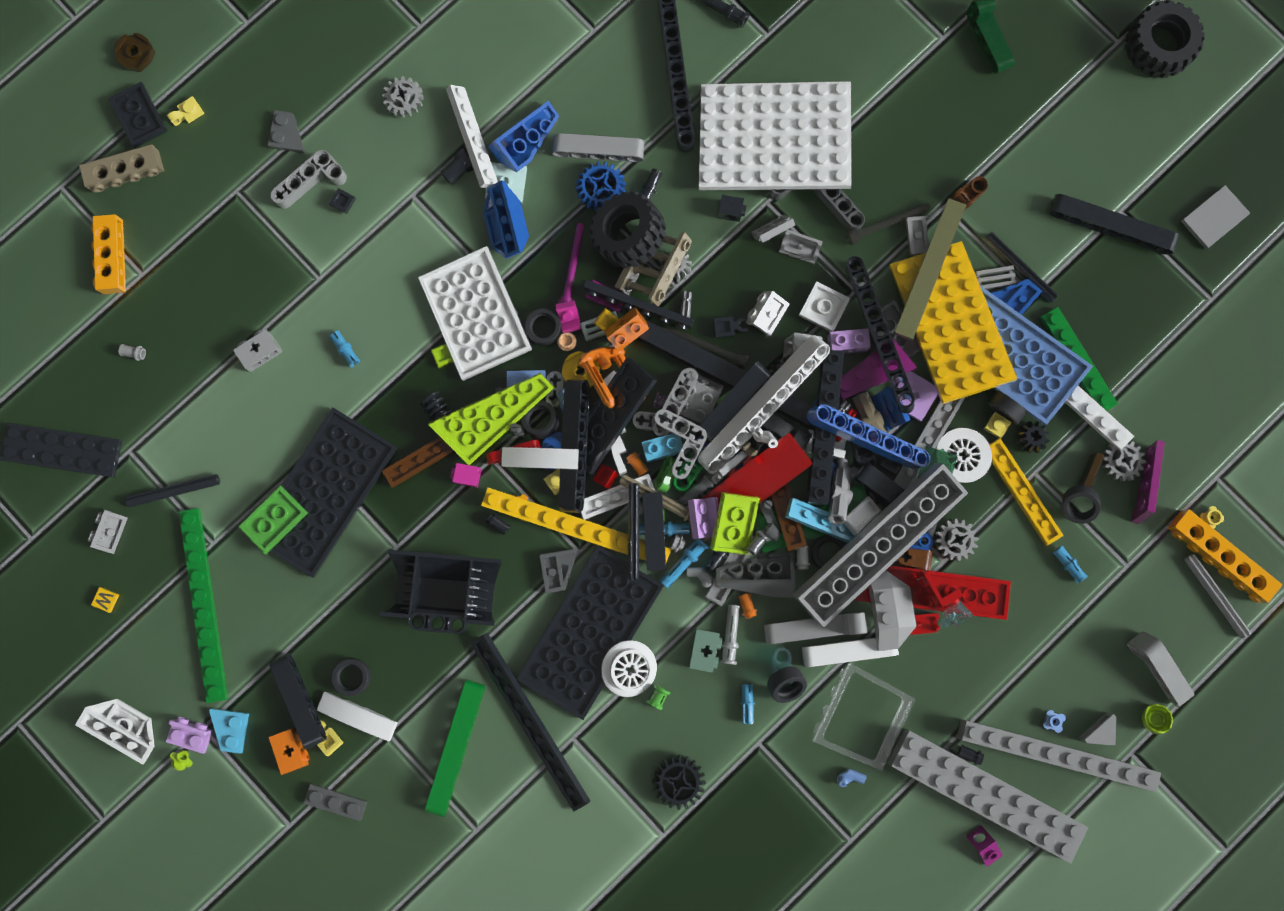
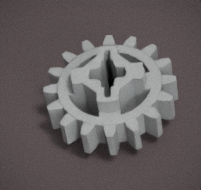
M404 76L399 81L395 77L394 83L389 81L390 87H384L386 94H382L385 100L384 105L388 107V111L390 113L393 112L396 117L400 113L402 118H405L407 113L411 117L412 111L418 113L417 106L422 107L423 105L420 100H424L423 94H421L423 91L419 87L418 82H413L411 77L406 81ZM401 93H403V95L405 96V102L403 101Z
M1135 442L1127 443L1122 450H1118L1113 444L1107 446L1109 450L1103 451L1106 457L1102 461L1106 462V465L1102 466V468H1108L1106 474H1113V480L1119 478L1120 482L1126 481V479L1130 481L1133 480V476H1140L1138 471L1144 470L1141 464L1146 463V461L1142 460L1141 457L1145 453H1139L1141 447H1134Z
M953 519L952 523L946 521V527L941 525L939 528L942 531L936 532L939 539L935 540V543H940L937 550H943L942 556L948 554V560H953L955 557L956 561H960L961 556L964 560L968 559L967 553L973 555L972 548H978L974 541L979 540V538L973 535L977 531H971L972 524L965 525V520H961L959 523L957 519ZM955 527L961 528V529H963L965 532H964V533L959 532L958 529L955 528ZM963 536V538H961L958 541V543H951L953 542V540L956 539V537ZM948 548H954L958 553H954L950 551Z

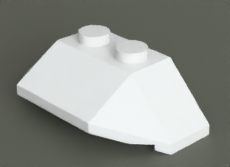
M119 699L85 707L75 724L142 765L146 762L154 748L151 718Z

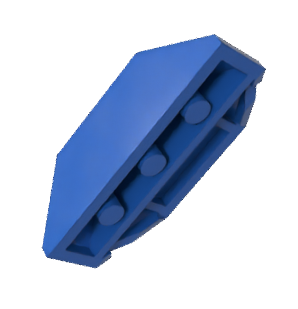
M501 180L487 187L488 194L485 199L483 216L492 249L508 259L523 251L529 238V233L520 200L505 181Z

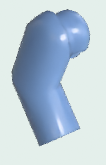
M852 769L840 773L837 777V783L840 787H846L852 781L864 784L866 780V775Z

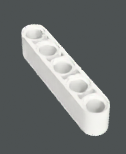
M876 637L802 647L804 667L899 655L898 649L878 651Z

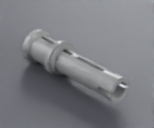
M728 605L725 641H722V659L719 663L737 665L735 657L736 649L739 647L738 643H736L740 608L738 605Z

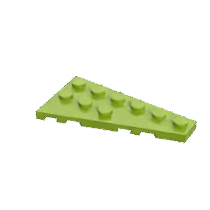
M538 373L434 420L428 425L470 465L508 431L512 424L520 420L543 399L554 386L541 373Z

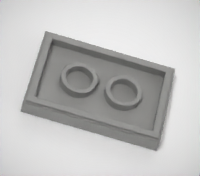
M1225 185L1181 222L1200 244L1207 249L1246 218L1250 212Z

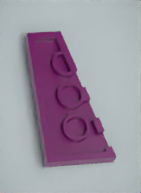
M893 339L905 373L917 369L915 364ZM884 348L882 350L883 353H889L891 351V349ZM876 351L842 376L840 396L843 400L887 381ZM896 365L888 367L889 370H896L898 368Z
M1155 441L1146 450V463L1134 507L1132 523L1140 524L1156 511L1165 445L1163 441Z

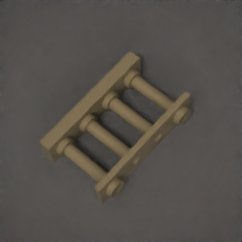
M683 231L678 239L665 235L661 242L674 245L670 255L657 252L654 257L651 256V258L666 262L662 271L659 272L644 267L645 263L643 262L640 263V266L634 268L631 265L630 268L623 269L614 287L619 292L627 295L632 290L646 294L654 305L659 306L661 301L664 300L665 293L686 252L689 250L692 240ZM639 274L657 279L653 289L635 283Z

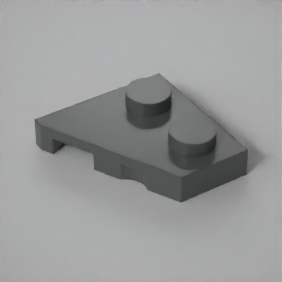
M274 110L268 142L269 148L305 153L300 131L293 113Z
M577 549L540 555L546 593L566 590Z

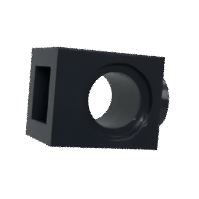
M722 195L718 218L740 222L741 216L745 217L747 205H743L744 198Z

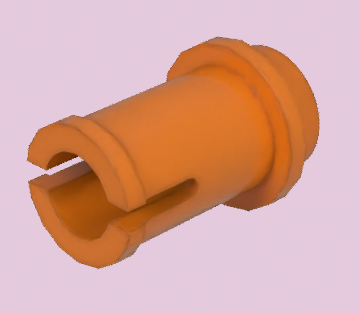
M633 452L626 458L628 460L627 463L631 464L640 477L649 469L640 459V454Z
M750 593L739 596L738 599L743 610L742 616H745V619L757 616V609H754Z

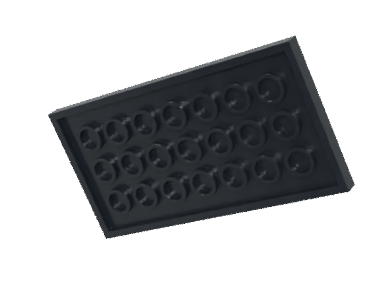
M332 407L282 484V487L308 514L270 551L310 577L315 578L398 447Z
M598 545L520 672L517 680L581 720H584L605 685L602 677V663L605 655L616 644L632 640L664 585L640 570L639 579L630 580L628 578V563Z

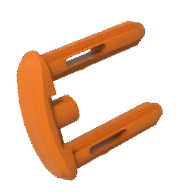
M601 347L586 352L581 356L578 363L580 367L584 368L602 402L608 408L614 407V398L593 362H598L602 370L609 368L612 365L611 361H615L618 368H620L626 359L624 356L625 350L622 349L618 352L615 347Z

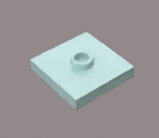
M491 162L497 181H505L518 197L521 204H523L527 166L515 172L501 163Z

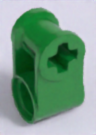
M684 461L677 475L685 474L686 471L683 470L685 465L690 466L691 463ZM697 462L694 463L688 476L684 478L687 482V486L684 488L678 487L676 484L678 479L674 478V490L678 493L686 492L698 477L703 466Z

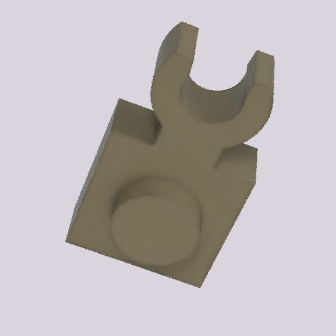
M750 442L744 444L737 452L738 454L744 451L748 455L744 461L750 456L754 459L758 454V451L750 446Z

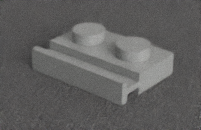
M782 215L751 233L754 239L763 243L795 226L793 218L790 219V217Z

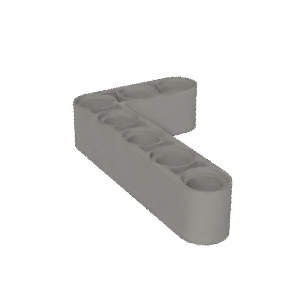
M856 612L837 615L825 627H822L811 618L764 625L767 645L844 634L867 633L865 613Z

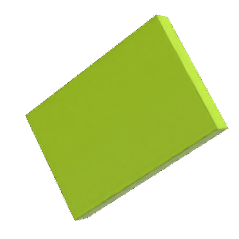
M726 492L721 493L710 546L711 550L748 555L746 547L751 542L760 498Z

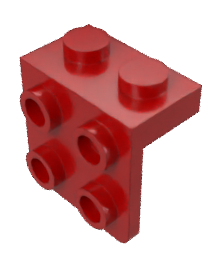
M926 570L915 573L917 576L915 578L916 583L920 588L924 589L927 594L925 599L930 606L933 605L934 608L952 607L960 602L959 598L963 597L960 589L950 590L940 595Z

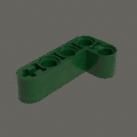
M973 0L967 9V19L993 72L998 74L1014 67V56L993 15L996 10V1Z

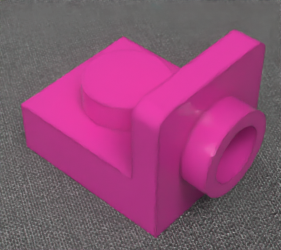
M575 301L556 304L562 333L580 330V316Z

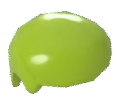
M1152 704L1146 707L1142 713L1141 720L1147 731L1153 734H1164L1172 728L1173 717L1165 706Z

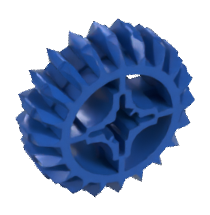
M599 161L595 167L590 163V169L584 167V173H579L580 179L576 180L578 185L576 192H579L577 194L578 199H582L581 203L583 205L587 204L588 209L594 206L595 212L598 207L601 208L604 205L603 202L605 200L612 199L611 196L615 194L621 195L622 192H626L624 189L626 182L623 181L624 175H619L620 169L614 170L613 164L608 167L606 161L603 166H600ZM610 177L616 183L615 190L608 185ZM587 183L594 189L592 196L586 191ZM604 184L603 189L602 187L601 189H598V185ZM601 196H608V198L599 199Z

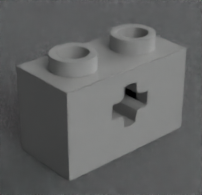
M266 329L257 331L253 335L254 337L248 341L240 342L237 348L233 350L244 368L250 372L283 352L273 335Z

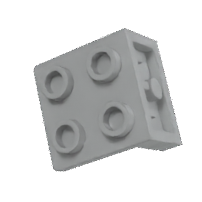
M691 371L686 375V380L682 384L688 389L690 388L687 385L688 381L694 380ZM698 374V380L680 414L702 424L713 411L724 386ZM682 388L678 393V399L685 397V391ZM673 406L672 411L676 412V408Z

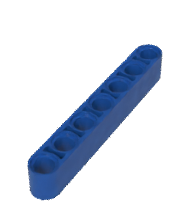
M819 405L809 409L807 412V418L811 424L905 467L916 469L926 467L930 463V455L927 451L828 405Z

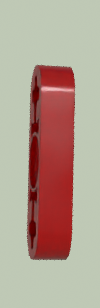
M532 440L511 447L541 448L539 440ZM502 449L486 454L488 465L502 462Z

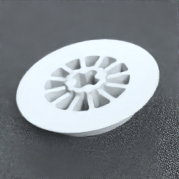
M957 428L947 432L941 438L936 450V459L938 463L946 466L958 482L968 483L976 481L986 474L991 465L992 452L989 443L980 433L969 428ZM970 443L974 445V447L968 449ZM975 448L978 451V453H971V451ZM963 451L964 454L968 456L964 460H962V457L959 456V454ZM947 452H950L954 455L948 456ZM972 456H979V460L972 458ZM948 459H955V461L949 463ZM958 462L957 468L955 469L952 465ZM961 464H962V466H963V471H960V470H959L960 467H961Z
M623 641L616 644L607 652L602 663V677L605 685L613 693L623 697L637 696L646 691L654 681L657 671L654 654L646 645L637 641ZM630 653V658L628 661L626 654ZM622 656H623V658H624V660H625V663H622L621 661H619V659H620ZM618 662L622 665V667H615V665ZM632 665L634 671H630L628 674V671H626V667H630ZM643 665H646V668H645V669H640V668H639V667H641V666H643ZM615 670H620L621 672L615 674L614 671H615ZM638 672H645V674L642 677L638 674ZM623 676L621 680L618 682L617 678ZM635 676L640 677L641 680L637 682ZM631 678H632L633 681H634V685H630V684H631Z

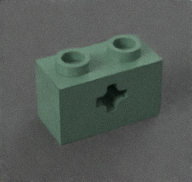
M696 629L689 668L713 673V669H717L719 657H716L717 649H721L722 638H719V633ZM706 645L711 650V654L708 653L707 657L701 652V648L704 649Z

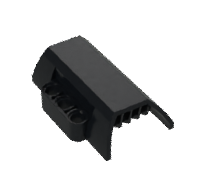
M387 550V554L392 559L398 574L396 603L389 610L380 612L379 616L408 618V625L412 629L437 633L462 634L467 630L468 624L495 626V621L492 617L495 583L502 564L501 559ZM421 616L423 623L421 626L416 627L414 619ZM441 618L443 624L440 628L436 629L433 625L434 620ZM454 621H462V628L460 630H454Z

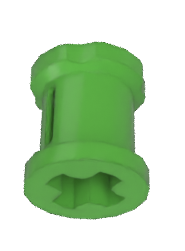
M654 685L655 690L647 703L662 710V705L667 695H670L671 692L658 685Z

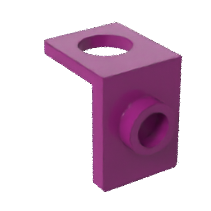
M982 825L966 836L978 851L987 867L1003 856L996 841ZM984 834L985 840L977 843L974 841L975 836Z

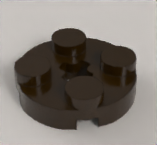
M133 33L134 35L129 36L126 34L115 45L116 59L125 69L142 72L151 63L155 50L150 41L142 34ZM138 49V53L132 56L131 50Z

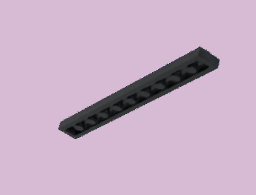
M483 634L470 644L573 812L591 802L489 634Z

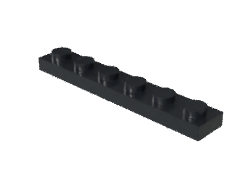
M586 280L584 284L586 294L591 297L605 298L604 301L610 304L619 303L624 309L629 311L635 307L645 317H657L658 321L664 324L669 322L676 324V328L684 331L686 329L691 330L694 322L692 318Z

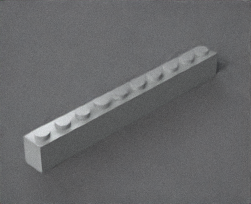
M960 720L957 738L960 740L1146 790L1158 791L1161 772L968 720Z

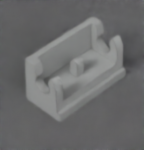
M787 229L779 253L815 264L823 241Z

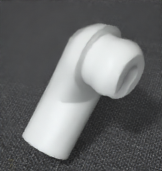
M761 428L753 430L752 434L757 442L767 443L770 448H775L778 445V441L771 432L762 431Z

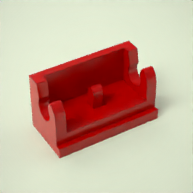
M939 613L915 615L916 627L910 635L940 631V626H938Z

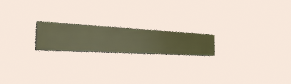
M948 198L894 335L913 340L966 204Z

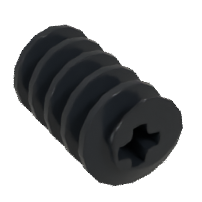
M440 391L430 394L421 402V407L426 408L424 410L425 414H430L428 416L430 421L437 420L452 412V410L445 411L448 404H441L445 398L437 397L441 393Z

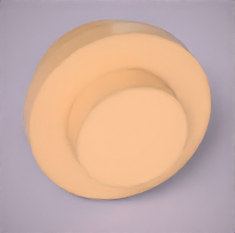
M570 332L562 333L557 341L560 349L564 351H571L577 343L576 337Z

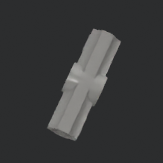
M845 467L834 470L833 482L830 487L828 519H830V523L835 525L846 522L847 508L853 496V492L850 491L851 473Z

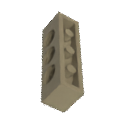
M152 144L79 165L84 186L92 192H102L109 187H119L123 183L137 182L143 177H153L164 172L159 150ZM143 162V165L138 168V165Z

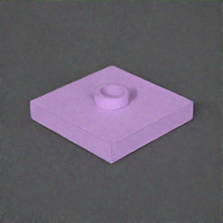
M909 371L906 373V376L914 394L915 407L908 415L921 422L937 397L938 392L935 385ZM900 382L897 388L903 387L904 384ZM907 399L902 400L903 405H909L911 403V401Z

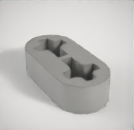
M553 371L549 373L547 380L553 386L554 384L550 380L554 379V376H557L561 381L557 382V388H553L546 395V402L550 403L554 408L560 407L559 400L556 401V404H553L549 398L553 397V391H556L558 398V392L564 388V378L560 372Z

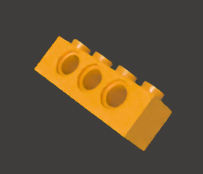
M116 214L93 216V223H91L94 241H92V250L94 251L92 266L95 270L93 286L95 290L102 294L125 293L123 220ZM109 233V237L104 240L105 235ZM110 251L109 256L105 258L106 253ZM111 270L110 274L106 276V272Z

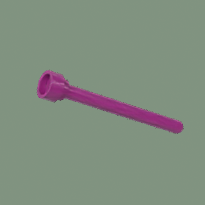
M578 223L576 226L564 293L561 299L558 300V304L572 301L570 297L584 229L582 223Z

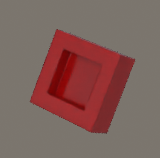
M602 464L593 481L610 489L619 473Z

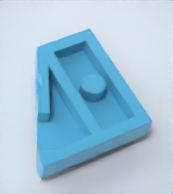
M211 708L209 712L220 750L243 753L249 713Z

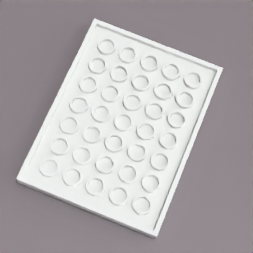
M851 82L701 84L699 190L851 189Z

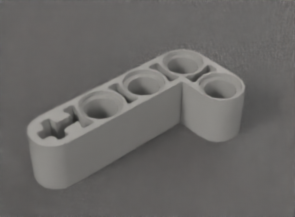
M319 150L271 191V199L278 207L286 209L325 176L334 185L340 186L346 182L347 175L327 151ZM323 159H328L325 164H321ZM309 171H314L311 176H306ZM340 172L338 177H333L334 173ZM295 183H299L297 188H292Z
M1142 631L1127 643L1131 652L1144 660L1173 705L1180 707L1194 696L1191 687L1158 638Z

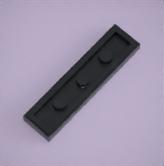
M662 492L643 493L647 571L666 570Z

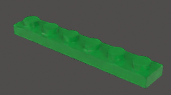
M1059 307L1041 316L1040 319L1053 338L1093 366L1080 382L1085 392L1106 411L1118 405V402Z

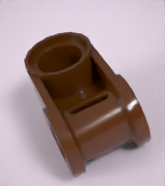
M975 177L953 194L951 199L966 204V210L983 195L988 188V182L984 177ZM974 184L980 185L981 190H976Z
M909 548L903 553L907 560L899 557L894 563L902 567L930 571L933 552Z

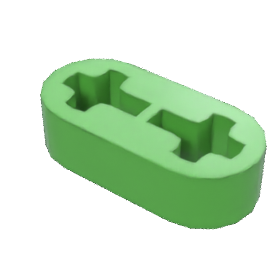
M668 456L664 460L654 483V488L662 493H666L675 478L672 475V467L676 459L672 456Z

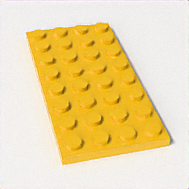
M962 241L951 244L915 333L942 404L1004 385L1017 379ZM926 253L892 263L889 266L904 307Z

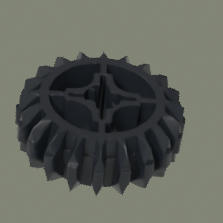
M678 754V761H674V757L671 755L670 763L663 759L665 767L660 764L657 765L661 772L654 771V776L659 777V779H653L652 783L659 784L653 790L654 792L660 791L657 799L665 797L662 801L663 805L670 801L669 808L672 809L674 803H677V810H680L681 803H684V807L687 809L688 801L695 805L693 798L701 799L697 792L704 793V788L699 786L705 785L706 781L699 779L705 776L704 772L697 773L701 766L693 767L696 760L693 759L689 764V756H685L684 761H681V755ZM681 766L677 774H665L672 767ZM687 768L694 774L695 784L685 779ZM682 773V782H685V784H680L676 790V782L673 783V780H678ZM663 780L672 784V795L665 791L662 784ZM681 790H692L689 795L677 798Z

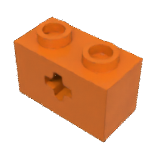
M634 307L607 328L605 333L607 339L619 352L646 332L649 327L646 320Z
M296 728L269 737L281 775L309 765V754L303 748ZM293 747L294 751L289 753L288 749Z

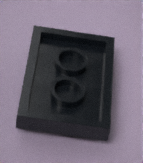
M142 82L108 98L134 148L168 132Z

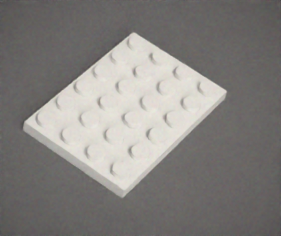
M487 246L418 277L463 381L532 350Z

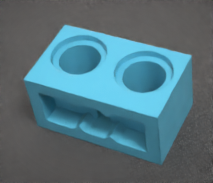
M669 434L642 442L646 462L650 463L667 458L668 456L678 455L683 447L681 437Z

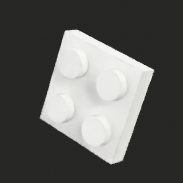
M816 281L799 316L833 332L850 298Z

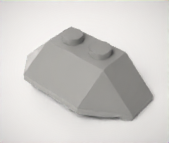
M884 571L868 586L878 651L899 649L916 627L910 587L889 572Z

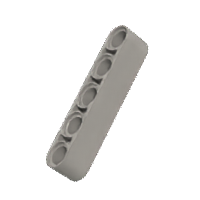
M558 133L554 135L552 154L565 158L641 162L644 158L645 142L638 138Z

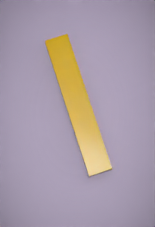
M1001 438L990 443L992 452L991 463L1044 545L1048 546L1064 536Z

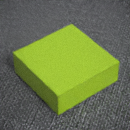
M447 344L431 350L438 368L454 362Z

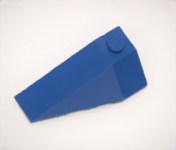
M547 101L487 147L499 163L518 172L532 161L545 137L559 118V115L551 103Z

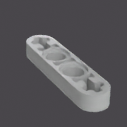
M686 368L680 373L662 409L666 410L667 406L673 405L676 408V415L679 416L698 380V373L695 369ZM691 371L694 380L688 381L687 385L690 386V388L688 389L684 385H679L680 381L684 383L686 380V376H684V374H688ZM682 388L685 391L683 399L676 398V389ZM658 415V418H660L659 422L663 423L665 419H662V416ZM672 417V422L668 426L669 428H672V424L676 420V418ZM654 423L653 431L657 436L669 434V431L659 432L660 428Z

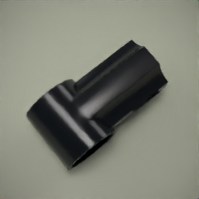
M467 148L460 149L456 153L454 160L440 172L451 185L466 172L469 173L474 170Z

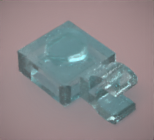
M960 601L945 610L943 613L945 617L941 619L942 622L938 626L943 631L952 624L958 628L969 620L973 614Z

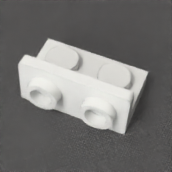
M764 291L758 296L755 307L748 313L746 323L754 325L764 334L771 336L789 303L773 291Z

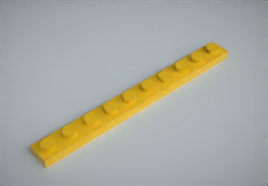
M487 488L481 505L483 507L628 555V534ZM639 538V559L646 561L645 540ZM665 547L666 563L671 551L667 547Z

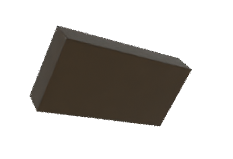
M1099 452L1091 454L1078 485L1092 486L1104 458L1103 454Z

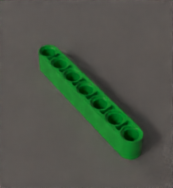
M468 679L464 684L425 812L441 817L446 815L486 687L484 684Z

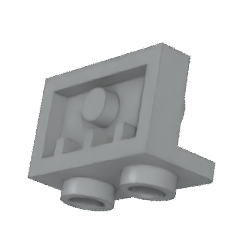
M103 509L102 513L98 512L94 522L98 525L95 531L91 530L87 540L91 542L90 547L114 554L128 517Z

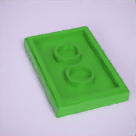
M280 485L238 527L264 554H267L308 512Z

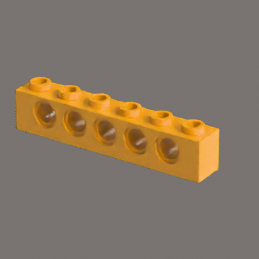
M1190 509L1181 510L1168 526L1173 537L1184 541L1189 550L1203 557L1202 560L1205 563L1213 565L1218 569L1217 572L1220 575L1231 579L1234 582L1233 585L1239 590L1247 592L1249 594L1248 597L1256 603H1269L1281 588L1282 584ZM1191 528L1195 531L1194 537L1190 535ZM1206 541L1210 543L1209 550L1205 546ZM1222 553L1226 558L1224 562L1221 560ZM1237 566H1239L1241 569L1240 574H1238L1236 571ZM1253 578L1256 580L1255 587L1252 585Z

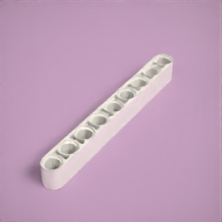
M815 335L807 338L700 453L698 462L710 474H715L753 436V430L760 428L827 357L830 351L829 345Z

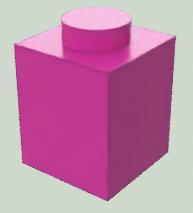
M456 463V467H453L451 471V479H453L455 484L478 488L482 469Z

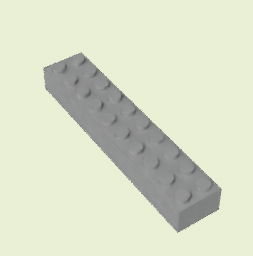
M934 463L792 595L819 625L825 627L963 499L968 492L944 464Z
M904 729L887 763L1070 864L1089 828L907 729Z

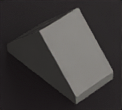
M1106 712L1078 739L1091 744L1115 745L1116 716Z

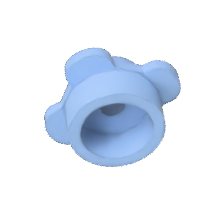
M1052 710L1047 711L1043 723L1044 728L1053 729L1055 732L1060 733L1063 730L1062 723L1066 719L1065 715L1056 714Z

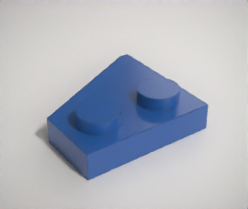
M1026 279L992 294L1022 315L1040 295L1042 290L1029 279Z

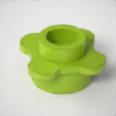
M183 750L179 753L172 752L170 754V759H172L171 766L175 770L181 771L186 767H191L193 764L189 759L187 751Z

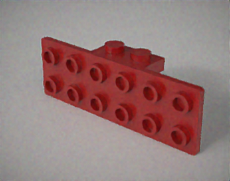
M787 433L778 440V445L775 448L769 447L754 459L750 456L742 462L743 467L737 470L734 468L726 474L728 478L702 499L717 497L719 507L721 493L726 492L760 498L759 503H761L811 466L812 461L793 436Z

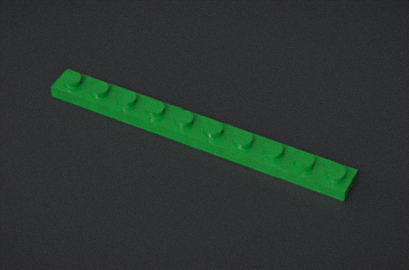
M201 509L180 511L179 517L206 704L228 700Z

